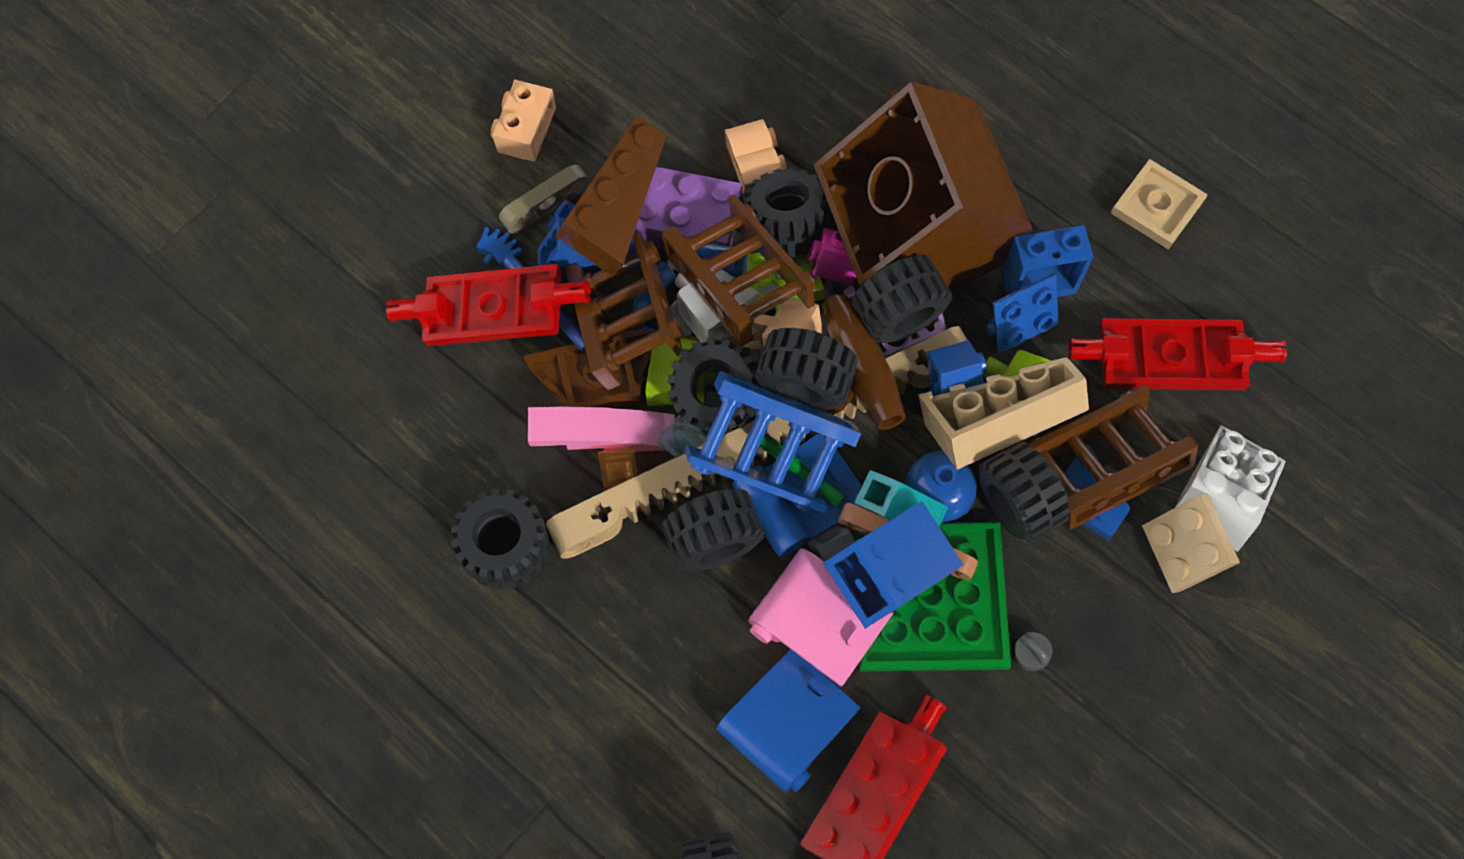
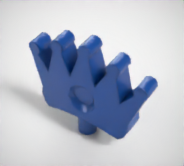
M484 228L482 237L477 243L478 252L486 255L483 259L485 264H489L494 259L502 267L504 266L505 258L513 255L516 258L522 254L519 247L513 250L517 246L516 239L507 243L510 240L508 232L498 238L500 236L499 229H496L494 233L489 235V228Z

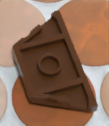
M643 328L624 332L613 338V342L610 343L611 350L616 351L652 332H647ZM575 344L523 357L527 368L562 407L611 408L641 400L652 349L621 364V368L617 370L621 385L609 391L591 373L587 353H583Z

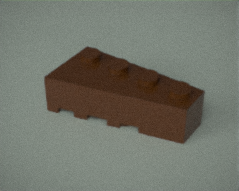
M638 115L555 234L556 238L612 277L624 264L666 139V135Z

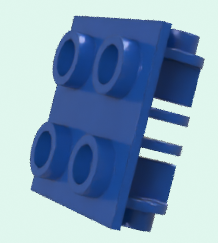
M1055 273L993 302L994 318L990 319L989 324L985 325V330L990 338L996 336L998 354L1016 347L1022 342L1058 325L1057 279Z

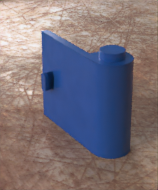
M820 433L800 445L795 453V456L811 469L824 442L822 439L823 434ZM837 450L823 479L841 492L844 497L836 507L823 497L828 506L825 513L814 509L812 513H808L793 506V501L737 480H734L732 483L734 489L746 490L765 532L764 535L779 558L795 552L807 544V542L839 523V515L845 503L856 505L854 502L862 486ZM775 462L766 468H763L761 465L754 467L753 464H751L750 468L770 475ZM788 469L784 481L803 488L805 482Z
M790 649L727 713L716 730L784 793L790 788L796 793L811 776L806 769L854 717L861 707L822 672Z

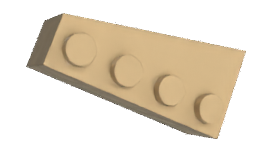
M1067 357L1022 368L1019 371V375L1011 377L1000 376V374L986 377L987 383L968 388H965L964 383L949 387L950 392L933 396L932 392L918 395L926 428L957 470L1089 410L1086 378Z

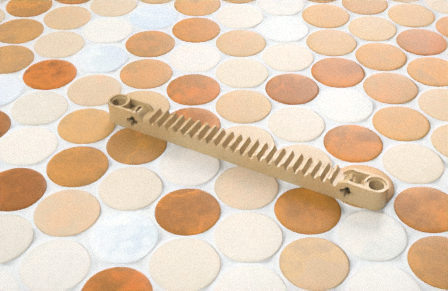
M960 327L949 328L936 336L930 337L886 358L894 374L900 395L905 393L907 383L918 388L930 387L929 368L925 367L928 365V352L967 341L968 339ZM854 396L845 407V410L834 414V416L843 419L845 413L853 419L855 418L857 408L863 413L867 411L856 396ZM776 417L775 421H770L766 433L780 444H784L791 428L788 425L789 421ZM754 421L725 434L716 455L736 462ZM809 431L813 437L818 434L815 431ZM805 433L801 440V443L805 442ZM759 446L755 456L757 455L761 460L765 461L767 460V451ZM685 453L558 513L546 522V528L562 559L571 558L615 537L622 528L624 518L629 517L636 523L638 522L637 512L642 511L645 515L650 516L651 505L653 504L660 510H663V500L667 498L673 504L677 503L676 493L678 492L688 498L690 497L689 487L691 486L700 492L703 490L702 481L704 480L708 481L712 486L715 485V475L718 473L712 471L711 475H706L694 470L690 466L691 463L688 462ZM719 474V475L722 476L724 479H728V477ZM604 513L608 517V521L602 523L598 519V515Z

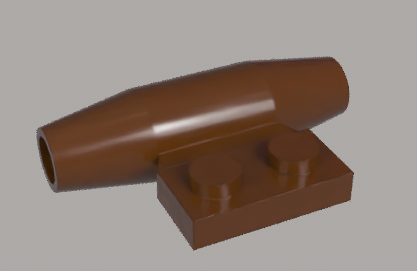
M839 294L827 299L822 304L821 309L828 335L850 348L857 356L858 363L846 403L842 407L819 410L834 415L845 410L848 403L856 396L880 430L897 426L906 416L894 374L877 340L871 338L852 302L846 295Z

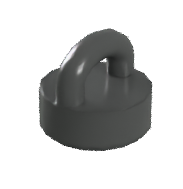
M1036 632L1022 635L1015 643L1013 649L1016 663L1022 669L1030 672L1043 669L1050 662L1053 654L1052 645L1049 640Z

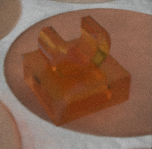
M634 446L598 451L604 489L613 488L638 476Z

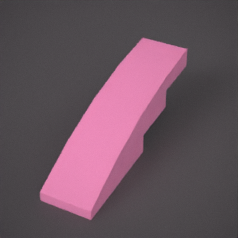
M529 407L528 443L530 446L566 445L568 450L604 448L605 453L676 450L675 414L596 407Z

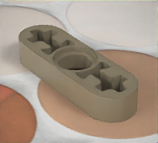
M571 165L505 206L499 214V220L509 233L521 232L559 208L565 200L570 201L581 194L588 187L590 179L579 165Z

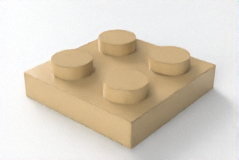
M1149 159L1115 204L1111 214L1169 250L1208 194Z
M1208 494L1198 495L1142 525L1172 593L1181 592L1240 563Z

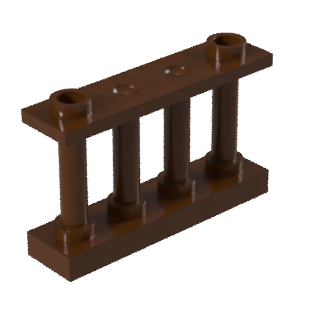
M733 194L728 197L730 217L691 238L688 236L683 238L674 226L662 232L666 256L742 347L753 340L751 324L754 323V318L795 295L799 297L808 309L813 307V289L816 286L811 274L805 269L802 271L758 222L752 208L748 204L743 205ZM736 229H739L747 238L710 260L706 258L701 259L697 254V250ZM756 250L766 260V262L728 283L726 281L720 282L715 275L716 272ZM776 272L786 283L747 306L745 304L740 305L734 295Z
M639 232L633 234L637 252L625 258L623 266L613 277L604 270L595 274L591 272L586 274L578 263L565 268L568 282L587 280L590 284L591 294H586V296L591 297L590 303H575L574 306L591 373L608 391L621 385L617 370L621 368V364L664 343H667L678 357L681 356L679 353L683 350L680 339L684 338V333L676 318H673L657 266V262L661 260L660 255L653 242L646 243ZM640 266L642 267L644 278L602 299L597 297L596 292L600 290V286ZM649 291L652 303L608 325L604 323L603 317L606 316L607 311ZM657 317L659 330L616 351L611 350L610 343L613 342L614 337Z
M1146 385L1134 392L1128 391L1122 394L1118 400L1042 438L1037 437L1027 443L1049 462L1064 487L1070 507V518L1064 524L1069 530L1195 466L1198 445L1190 436L1177 442L1170 441L1146 413L1150 390ZM1133 419L1159 451L1146 458L1140 457L1115 427ZM1102 434L1128 467L1115 474L1108 473L1085 443ZM1072 450L1097 483L1083 490L1077 489L1054 458Z

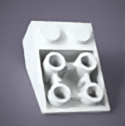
M1221 425L1185 486L1175 508L1198 495L1208 494L1233 549L1238 552L1259 526L1286 461L1277 457L1272 451L1263 449L1245 439L1240 433L1231 431Z

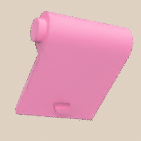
M800 549L748 619V622L752 625L750 632L766 644L770 640L774 642L781 641L841 687L893 613L891 612L865 629L823 564L824 561L813 553Z

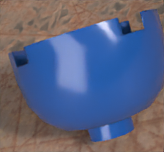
M943 450L926 453L917 459L905 478L904 485L949 507L941 523H950L967 515L976 499L977 479L974 469L969 464L957 470Z

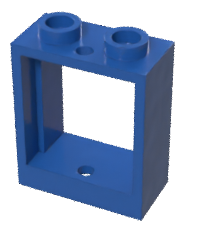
M1085 225L1014 237L1001 273L1006 295L1016 292L1052 273L1056 274L1057 297L1076 294L1094 257ZM1058 254L1060 258L1055 259L1052 255Z

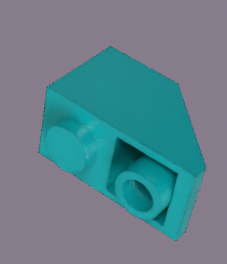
M872 470L869 471L854 502L866 510L892 520L920 501H923L939 527L949 508L901 482Z

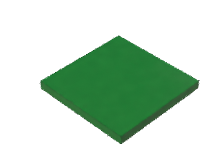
M1000 522L940 524L939 528L954 549L978 561L972 579L964 580L949 574L892 612L893 615L859 661V672L1009 670L1011 668ZM853 531L855 541L864 537V535Z

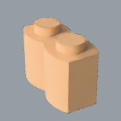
M763 119L725 130L726 146L739 183H742L744 196L747 188H751V183L755 179L760 180L761 175L774 173V170L777 169L782 171L788 170L784 156H777L774 149L778 146L775 132L772 127L767 129Z

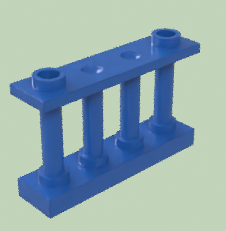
M719 371L714 386L717 393L721 395L720 400H722V403L702 449L687 445L685 453L688 462L691 463L690 466L700 473L711 475L713 471L793 501V506L802 511L812 513L814 509L825 513L828 506L817 491L837 447H842L843 443L856 446L861 436V432L856 425L840 417ZM742 404L755 408L754 412L757 415L736 462L717 456L716 452L736 407L740 408ZM776 417L789 421L788 425L791 428L771 473L768 475L754 470L750 466L770 421H775ZM812 430L823 434L822 439L824 442L802 488L784 481V478L804 433L809 434V431Z

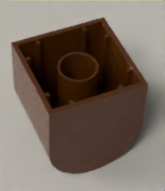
M910 82L814 164L859 285H862L882 268L908 257L926 255L931 258L947 287H955L986 275L1005 264L1014 237L1032 234V225L982 109L974 99L964 95Z

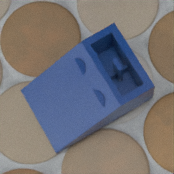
M920 501L823 563L865 629L964 565L923 501Z

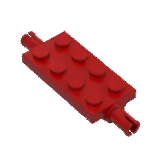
M557 264L427 277L426 290L421 294H417L416 298L388 300L387 306H393V308H386V314L391 322L418 319L423 327L422 342L427 346L557 335L559 333L561 305L590 303L591 297L586 296V294H591V287L587 280L561 283L562 270Z
M1102 318L1099 323L1100 339L1070 337L1068 340V351H1071V353H1068L1069 360H1100V363H1102L1104 389H1140L1146 385L1148 389L1246 390L1250 386L1249 367L1253 362L1284 363L1287 357V349H1281V347H1286L1285 340H1254L1253 337H1248L1244 333L1243 320Z
M925 695L911 722L905 724L879 712L800 843V846L820 859H884L947 750L942 742L930 737L943 712L946 711V706L936 699L931 701L932 698Z

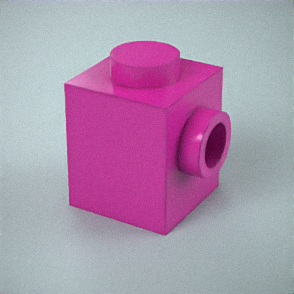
M824 227L819 240L814 239L809 249L808 260H812V275L852 286L856 275L839 230L835 231Z

